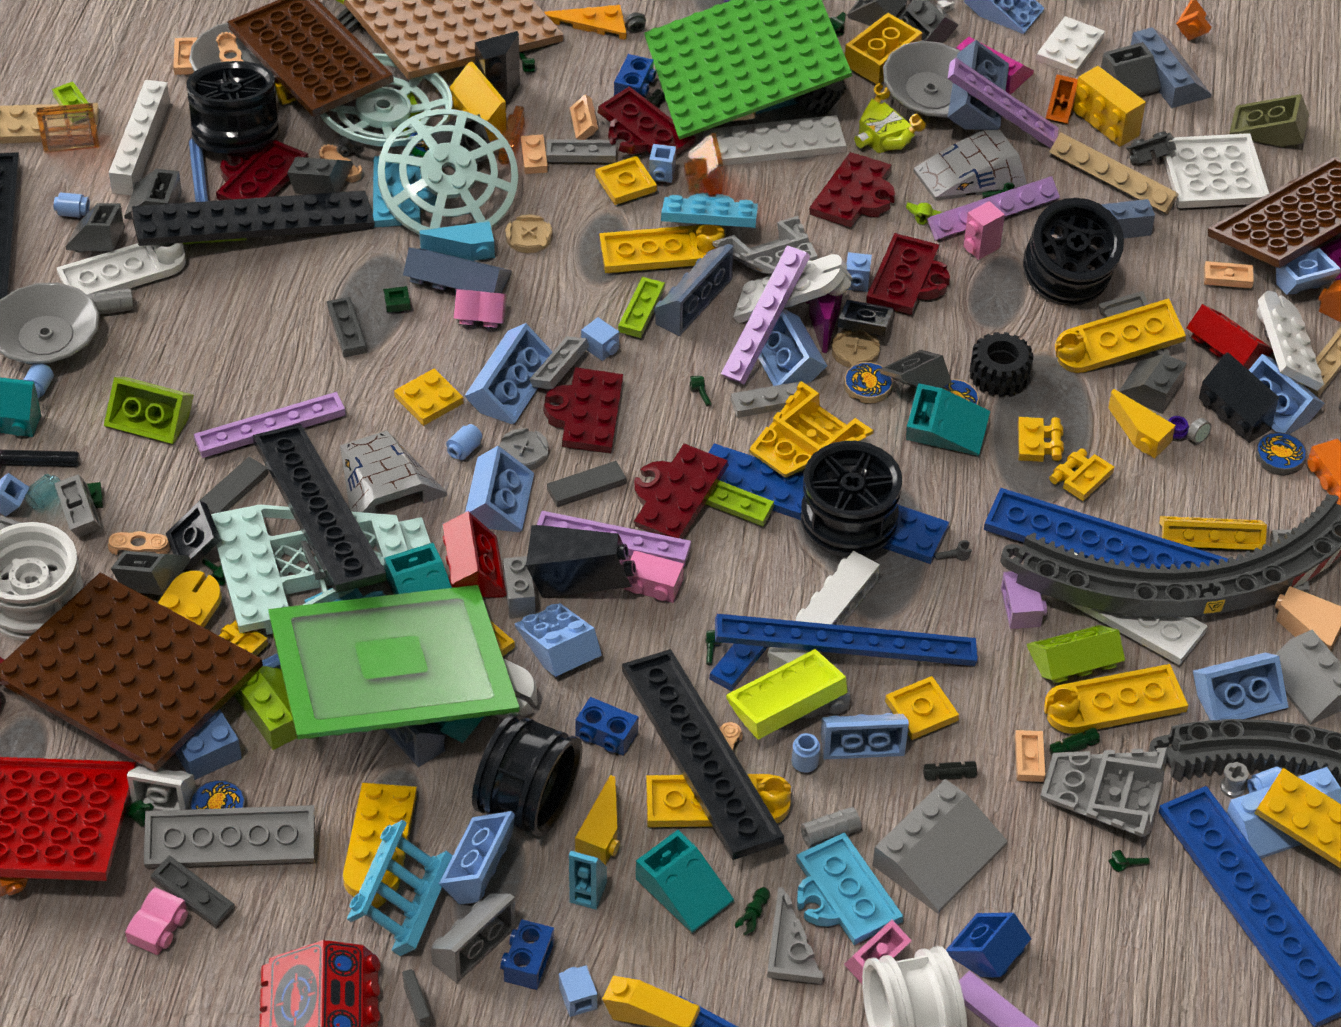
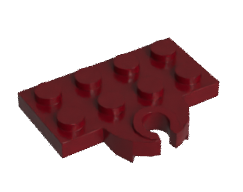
M630 86L598 106L597 113L610 122L608 132L610 144L615 145L617 140H625L620 143L618 150L623 153L641 154L648 151L651 154L653 144L675 146L676 155L694 144L695 136L693 135L679 140L673 120Z
M274 140L258 151L228 154L229 162L237 165L230 166L227 161L222 160L220 166L221 176L226 183L216 192L217 200L273 197L290 180L287 172L295 157L309 158L308 153Z
M850 152L809 207V215L852 228L861 214L869 217H879V214L890 209V202H895L894 187L886 181L892 172V164Z
M894 233L868 291L866 303L891 307L895 311L912 315L918 299L930 300L944 295L947 292V286H949L950 275L946 264L935 261L940 244Z
M575 367L572 385L555 387L546 394L543 411L548 419V424L564 428L562 447L611 454L623 374ZM551 403H560L561 405L554 406Z
M684 443L672 462L655 461L643 466L640 469L642 476L654 477V480L644 483L639 477H635L634 487L636 496L640 503L644 505L634 520L635 527L650 533L683 539L729 466L728 460Z

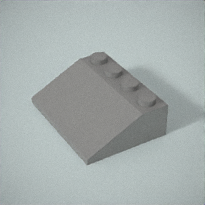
M944 779L875 846L872 866L936 913H939L1007 845L1008 841L966 793Z

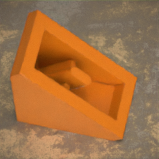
M1059 74L1056 75L1046 119L1068 124L1074 107L1078 79Z

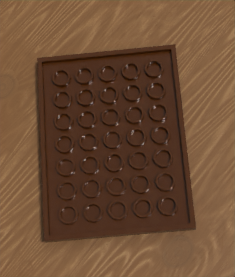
M100 572L70 599L62 609L58 610L0 664V684L156 772L263 666L262 659Z

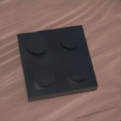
M847 300L839 316L837 327L844 328L848 332L861 331L867 332L871 336H885L893 318L894 308Z
M200 500L166 532L173 555L189 556L191 559L183 572L190 571L221 541L208 505Z

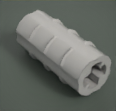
M131 289L87 294L93 299L99 314L134 310Z
M850 807L803 823L800 829L805 844L811 848L844 832L848 836L851 833L860 831L861 821L856 809Z

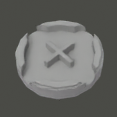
M527 428L512 430L503 436L502 442L499 444L503 450L530 470L540 467L548 458L549 445L547 439L536 430L535 433Z

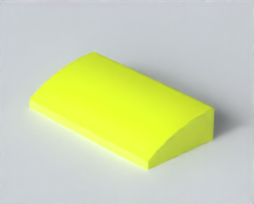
M814 649L727 694L726 698L740 720L759 740L848 693L847 681L844 674Z

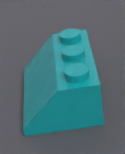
M0 377V433L33 437L41 418L35 382Z

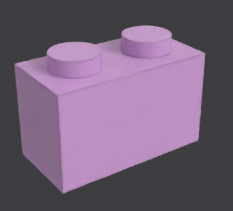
M1003 572L1001 591L1010 629L1041 627L1043 616L1047 615L1046 601L1041 600L1042 594L1016 583L1018 574Z

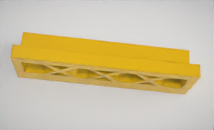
M1160 516L1159 524L1162 526V538L1190 547L1250 550L1258 548L1261 550L1262 546L1266 544L1267 524L1262 520Z

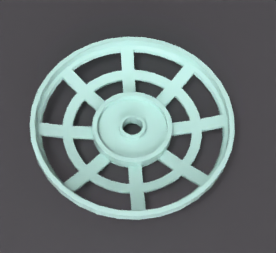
M373 53L384 66L397 67L387 54ZM438 73L412 78L409 82L393 77L394 82L390 84L403 87L400 91L384 86L356 98V107L338 106L330 110L337 112L340 120L348 128H343L334 122L326 112L320 116L330 128L342 136L363 144L384 146L392 133V128L398 127L408 120L410 113L431 111V109L445 106V109H452V94L449 86ZM423 78L427 79L438 89L442 99L429 102L428 97L417 85ZM412 92L419 98L422 104L411 105L407 96ZM344 113L357 114L361 121L354 125L347 119ZM444 115L443 119L436 126L447 123L450 115ZM430 117L423 118L420 121L426 129L432 127L426 125ZM409 125L408 128L411 129L401 132L396 137L400 139H395L390 147L406 146L414 136L402 137L416 133L414 128ZM369 126L382 128L383 134L369 132L364 129Z
M435 109L422 112L400 124L390 134L383 146L377 171L378 186L388 210L401 224L420 235L419 230L440 228L442 216L457 217L469 213L472 214L476 223L490 221L491 228L494 227L511 207L518 183V168L514 152L500 131L477 115L455 109ZM436 115L457 116L455 126L439 125L428 129L419 120ZM466 119L483 125L495 134L498 140L487 144L479 135L464 128ZM411 125L418 134L410 140L402 155L388 153L396 137L406 127ZM439 132H453L450 143L437 144L431 135ZM462 134L473 139L481 147L469 152L460 145ZM421 140L429 148L423 158L409 156L414 146ZM505 148L511 164V183L497 178L498 169L495 155L493 154L494 151ZM487 155L491 175L478 172L475 160ZM386 163L400 164L399 174L404 190L393 198L386 183ZM407 165L420 167L421 179L410 185L407 177ZM445 166H451L454 168L455 173L446 175L442 169ZM475 181L488 184L484 193L475 201L469 192ZM495 187L507 191L508 194L502 206L492 217L485 220L479 208L490 198ZM427 188L437 196L435 206L425 202L416 193ZM460 196L467 205L456 209L444 208L446 198H457ZM410 198L418 207L433 214L430 228L412 220L402 212L398 205Z

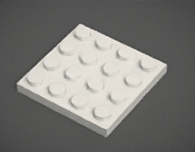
M1251 134L1174 137V139L1170 140V142H1175L1177 150H1174L1172 154L1163 156L1172 190L1179 194L1175 200L1177 208L1248 205L1269 194Z

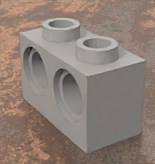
M79 474L54 483L69 528L77 537L102 528L88 485Z
M527 556L503 559V577L509 619L535 614V594L532 577L526 567Z

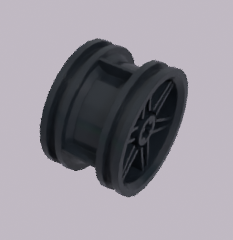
M225 61L204 66L189 76L186 88L188 92L192 139L199 147L216 153H244L263 148L277 138L279 123L275 79L273 73L268 68L246 61Z
M861 441L835 442L815 452L808 460L804 470V496L801 503V525L810 541L824 551L848 557L853 551L863 556L869 555L887 545L895 535L898 525V503L902 488V473L898 463L882 448Z
M518 713L508 715L492 735L481 758L472 791L474 810L486 813L487 815L512 811L515 814L513 826L526 832L531 831L532 834L538 837L546 835L562 814L574 788L582 759L581 739L569 736L565 732L538 723L533 719L524 718Z

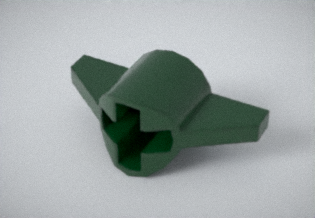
M844 12L840 13L837 17L830 18L838 37L843 36L845 31L846 13Z
M136 800L126 808L124 816L131 817L139 826L144 827L145 811H153L154 806L151 803L145 804L142 800Z

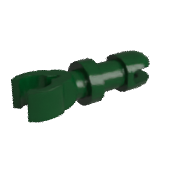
M761 887L755 891L753 901L748 903L745 908L746 913L735 923V928H738L747 921V930L743 933L744 936L755 930L756 920L763 912L762 906L770 898V891L766 887Z

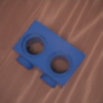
M628 54L614 81V96L630 86L641 96L647 97L650 82L653 83L656 78L654 60Z
M590 697L575 720V736L584 742H591L601 746L608 752H615L624 756L638 734L639 716Z
M521 919L518 929L512 930L509 940L510 951L509 953L505 952L501 960L500 969L504 970V982L538 990L555 943L554 927ZM521 964L527 965L525 967H518Z

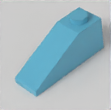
M490 221L419 230L421 249L471 261L495 258L494 238Z
M570 851V903L597 910L607 883V866L599 858Z

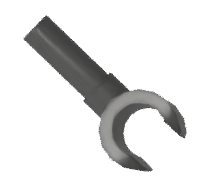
M961 540L956 549L935 553V559L956 557L961 561H965L972 552V549L967 550L970 542Z

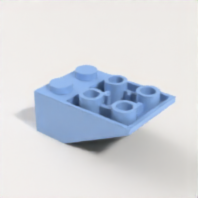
M1036 0L963 1L978 16L1022 34L1026 32L1045 9Z
M561 603L549 605L545 610L537 614L527 615L521 621L514 623L516 629L542 666L555 677L602 656L595 628Z

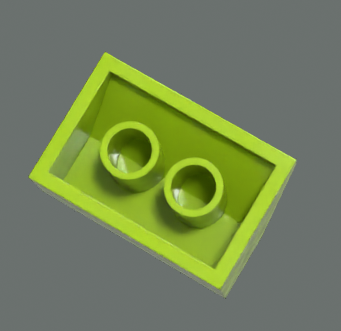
M114 377L103 426L174 444L189 419L194 395L129 377Z
M1102 625L1027 643V648L1041 676L1052 680L1053 683L1066 681L1068 676L1077 674V676L1092 674V669L1100 667L1102 670L1117 667L1116 663L1125 661L1119 630Z
M262 666L234 696L272 750H275L297 739L282 670Z

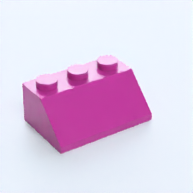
M967 37L956 49L963 50L975 39ZM984 45L1009 63L1005 89L1008 94L1011 95L1034 74V70Z

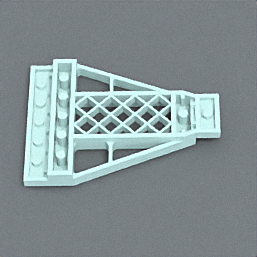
M255 505L211 514L221 539L216 548L239 633L265 628L266 635L273 634L268 609L289 607L285 596L287 594L321 588V595L303 604L308 605L333 602L354 590L351 589L335 593L333 588L327 590L326 586H331L328 578L315 580L309 564L304 569L296 566L299 560L308 563L301 545V541L306 540L302 531L276 536L268 535L263 518L295 520L289 507ZM352 512L371 547L373 548L376 545L378 552H374L384 570L385 557L431 543L422 517L399 522L397 515ZM284 554H287L292 557L289 560V562L282 560L280 558ZM314 556L316 564L320 568V573L324 572L316 556ZM289 572L295 574V575L287 576V574H288Z

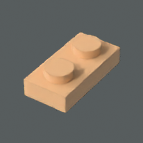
M197 37L175 38L174 75L194 73L189 58L191 46L197 40Z
M585 94L570 107L575 136L578 140H586L598 130L592 98Z
M543 134L520 136L525 174L548 173Z
M1205 261L1204 285L1252 289L1254 282L1253 265Z
M1016 730L1017 781L1044 782L1043 731Z

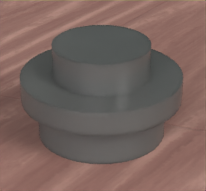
M637 12L629 14L624 21L625 27L630 32L643 30L646 26L645 15Z

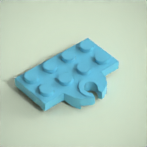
M374 156V228L401 226L403 224L392 215L382 199L377 174L380 156ZM386 163L385 178L388 190L393 198L404 190L399 174L400 164ZM406 166L407 177L410 185L421 179L420 167ZM427 188L416 193L425 202L435 206L437 196ZM410 198L398 205L408 217L421 224V208L412 202Z
M699 193L690 196L688 199H684L679 195H670L664 198L661 221L756 228L758 204L750 200L734 202L731 197L722 194L710 197L709 193Z
M845 832L796 855V862L807 876L798 886L797 908L798 910L804 909L805 905L811 902L820 906L818 909H808L804 912V919L808 922L826 927L840 924L853 945L876 935L891 920L896 924L903 922L902 913Z

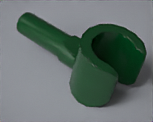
M523 51L519 52L523 72L535 71V58H527Z
M1010 182L1005 183L1002 190L983 192L982 197L988 198L1014 189L1015 185Z
M701 375L690 376V390H699L707 407L710 406L712 403L705 390L704 377Z
M204 558L202 563L212 570L211 576L217 580L220 586L224 585L226 581L221 565L218 567L207 558Z
M708 630L705 639L707 646L706 665H712L714 645H721V642H715V630Z
M1121 850L1112 852L1111 856L1113 859L1108 860L1116 872H1121L1132 865L1150 864L1149 858H1126Z

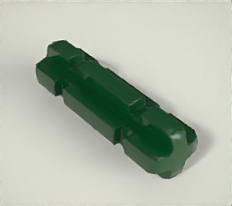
M1096 728L1087 729L1084 731L1085 734L1080 732L1062 739V743L1057 741L1050 744L1049 752L1051 755L1053 753L1076 752L1086 748L1087 744L1091 746L1100 741V734Z

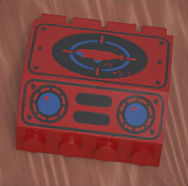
M322 940L269 958V963L261 966L260 1011L262 1013H260L259 1027H378V1021L380 1020L378 1010V996L380 995L378 971L380 970V961L378 957L364 945Z

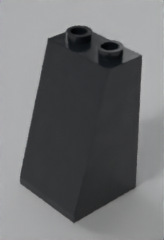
M544 525L531 526L526 567L542 598L632 587L633 576L636 575V564L634 560L630 559L628 547L626 544H623L618 533Z

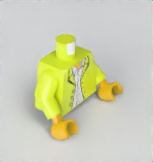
M881 83L876 84L874 87L876 97L870 100L859 120V135L854 138L859 148L869 145L877 153L903 149L911 142V139L915 136V131H923L926 127L924 120L921 119L919 114L912 115L909 119L910 123H908L887 103L883 102L881 104V100H886L890 96V91L887 87L880 93L883 89Z

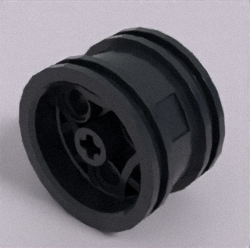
M1083 198L1062 199L1045 208L1036 221L1023 257L1024 273L1032 288L1046 300L1066 306L1083 305L1099 297L1107 288L1124 249L1123 231L1118 220L1101 204ZM1055 234L1060 238H1054L1052 235Z

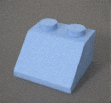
M1320 248L1313 249L1281 268L1276 267V285L1286 295L1297 294L1306 289L1319 288L1321 285L1331 283L1341 273V268Z

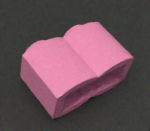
M456 289L454 319H459V324L474 325V321H482L485 327L497 328L498 323H504L506 294Z
M156 887L153 888L125 931L127 942L156 955L163 948L167 949L173 939L172 932L186 921L188 911L185 900Z

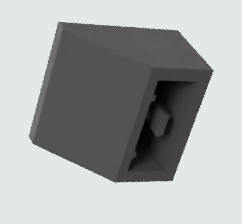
M913 0L898 18L921 31L922 41L944 43L958 27V24L934 0Z
M1143 42L1103 52L1101 68L1136 95L1141 96L1161 89L1154 56Z
M155 169L135 184L126 209L125 219L133 220L131 206L178 203L182 193L179 171Z
M97 203L75 227L66 245V250H75L76 252L98 251L101 253L113 251L124 230L121 203Z
M124 551L111 567V570L118 582L138 593L163 595L172 581L183 572L191 559L189 556Z

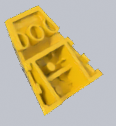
M801 381L794 395H790L785 401L786 405L781 412H777L773 417L772 424L763 430L750 447L749 453L787 478L805 470L808 460L822 447L840 441H860L874 434V430L856 418L846 425L820 407L819 393Z

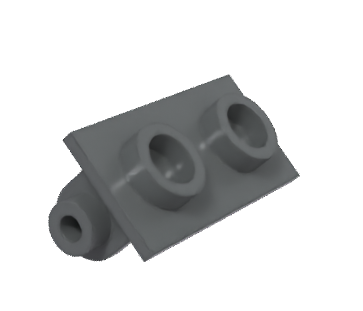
M351 113L348 114L347 119L355 125L360 122L359 118H355ZM342 121L339 122L340 126L348 128ZM339 134V153L342 156H348L355 152L358 158L361 157L363 143L353 141Z
M1166 131L1154 134L1153 138L1146 141L1138 139L1131 142V146L1126 147L1130 153H1133V155H1130L1131 163L1139 165L1153 160L1151 151L1154 150L1157 158L1172 154L1174 150H1177L1175 142H1170V140L1174 139V136L1170 132L1166 133Z

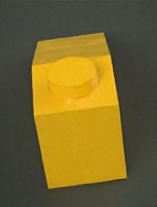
M1116 389L1111 391L1108 409L1132 444L1143 453L1156 458L1172 442L1176 425Z
M612 775L606 781L575 837V852L599 858L605 865L610 856L616 855L620 846V841L617 840L615 776Z
M619 976L612 977L602 998L612 1020L651 1027H693L701 1010L698 1005L641 980Z

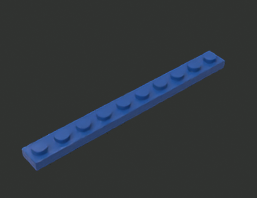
M718 613L715 617V642L807 651L816 649L818 652L975 666L978 661L976 638Z

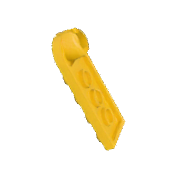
M708 224L599 233L605 273L695 266L699 258H703L708 251L716 249L713 246V241L725 238L724 229L720 225Z
M1168 298L1067 329L1058 336L1055 342V354L1058 357L1059 364L1064 369L1073 373H1083L1185 342L1186 335Z
M188 571L180 574L172 581L158 603L205 627L219 607L222 593L217 580L211 575H208L206 578L204 572Z
M1170 664L1058 685L1047 693L1044 703V712L1048 714V722L1055 729L1070 734L1084 732L1090 728L1101 729L1184 713L1188 709V703Z
M1282 768L1254 814L1341 869V804L1285 768Z
M747 774L776 823L784 820L790 811V784L784 778L776 775ZM646 775L647 827L712 826L683 775Z
M362 783L343 870L344 887L353 897L360 891L382 839H380L383 830L388 825L392 826L404 820L407 824L401 836L406 840L409 839L417 797V787ZM396 847L391 859L403 866L406 853ZM386 869L381 882L396 892L401 879ZM376 892L371 905L379 908L387 899Z

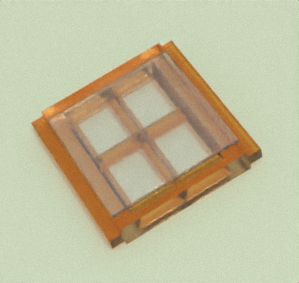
M93 103L36 108L44 152L100 147Z

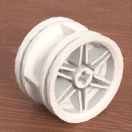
M18 523L0 530V633L14 640L26 641L84 588L79 572L77 551L73 541L65 532L46 523Z
M935 946L930 950L925 948L916 951L914 958L895 961L892 956L886 955L882 956L879 960L869 958L865 961L862 984L868 1027H967L961 985L953 962L943 947Z

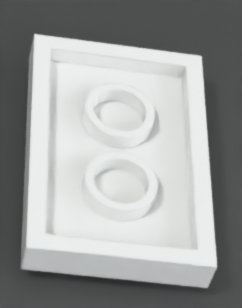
M1065 16L1038 51L1036 61L1077 75L1104 38L1105 31Z

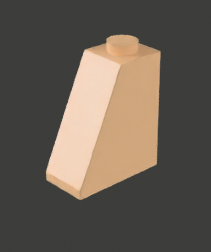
M1289 586L1286 594H1280L1276 602L1275 609L1279 610L1276 621L1295 637L1313 629L1332 652L1341 633V606Z

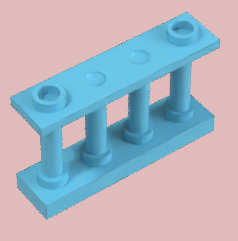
M404 820L392 826L388 825L383 830L380 839H382L359 893L352 899L349 905L351 911L347 917L348 921L353 922L366 915L394 935V939H396L392 951L399 956L416 949L442 887L439 885V882L453 856L445 851L437 856L430 857L403 838L401 835L407 824ZM396 847L424 866L425 874L422 879L391 859ZM386 869L414 888L416 894L412 902L381 882ZM376 892L404 911L406 917L402 925H399L371 905Z

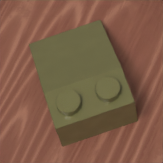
M1302 94L1237 105L1229 134H1251L1252 141L1280 147L1303 143L1309 113Z

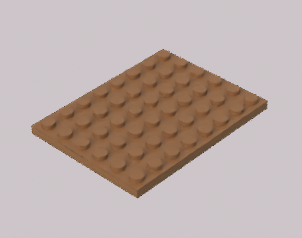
M344 0V5L407 79L465 66L469 62L475 63V42L517 31L519 33V52L562 42L564 36L561 30L533 0Z

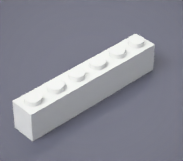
M144 81L109 170L112 193L132 195L135 184L142 178L170 105L167 82Z
M853 551L847 559L843 558L834 575L827 577L821 591H816L813 594L807 608H802L799 611L796 621L843 625L877 583L880 564ZM770 647L767 653L769 657L768 669L773 671L810 651Z

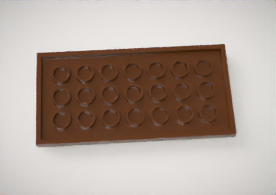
M276 0L227 21L232 33L273 73L274 77L313 118L394 82L393 74L319 0Z
M1337 157L1329 159L1208 228V237L1277 268L1285 266L1306 252L1316 248L1318 245L1341 233V159Z

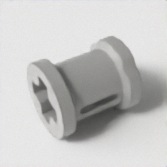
M1229 763L1225 766V777L1221 781L1220 789L1226 796L1237 798L1244 793L1245 782L1248 779L1249 772L1242 763Z

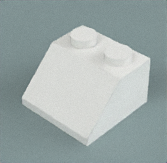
M141 765L128 772L127 779L132 803L136 800H142L145 804L151 803L154 806L153 811L190 810L191 796L196 790L194 774L161 768L154 772Z

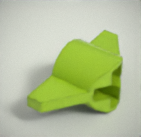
M909 202L906 204V208L915 215L919 225H925L928 223L927 218L943 213L933 210L932 206L925 202L918 205Z

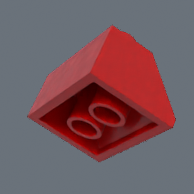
M1204 304L1201 305L1186 329L1193 333L1191 337L1201 344L1206 342L1211 345L1209 349L1211 352L1219 357L1229 352L1248 370L1261 354L1269 357L1273 353L1272 347L1220 311Z
M469 511L444 523L443 542L447 551L446 562L450 570L449 581L451 586L455 588L478 585L482 597L502 598L506 596L497 536Z

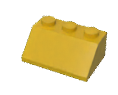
M469 62L449 87L452 94V109L474 115L480 114L482 119L488 121L503 136H506V101L473 62ZM485 127L490 142L498 139L495 134Z

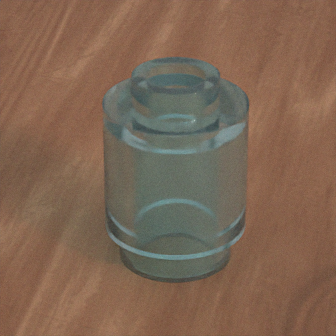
M43 475L29 486L24 497L26 503L34 510L46 507L58 497L54 483L59 482L60 479L55 475Z

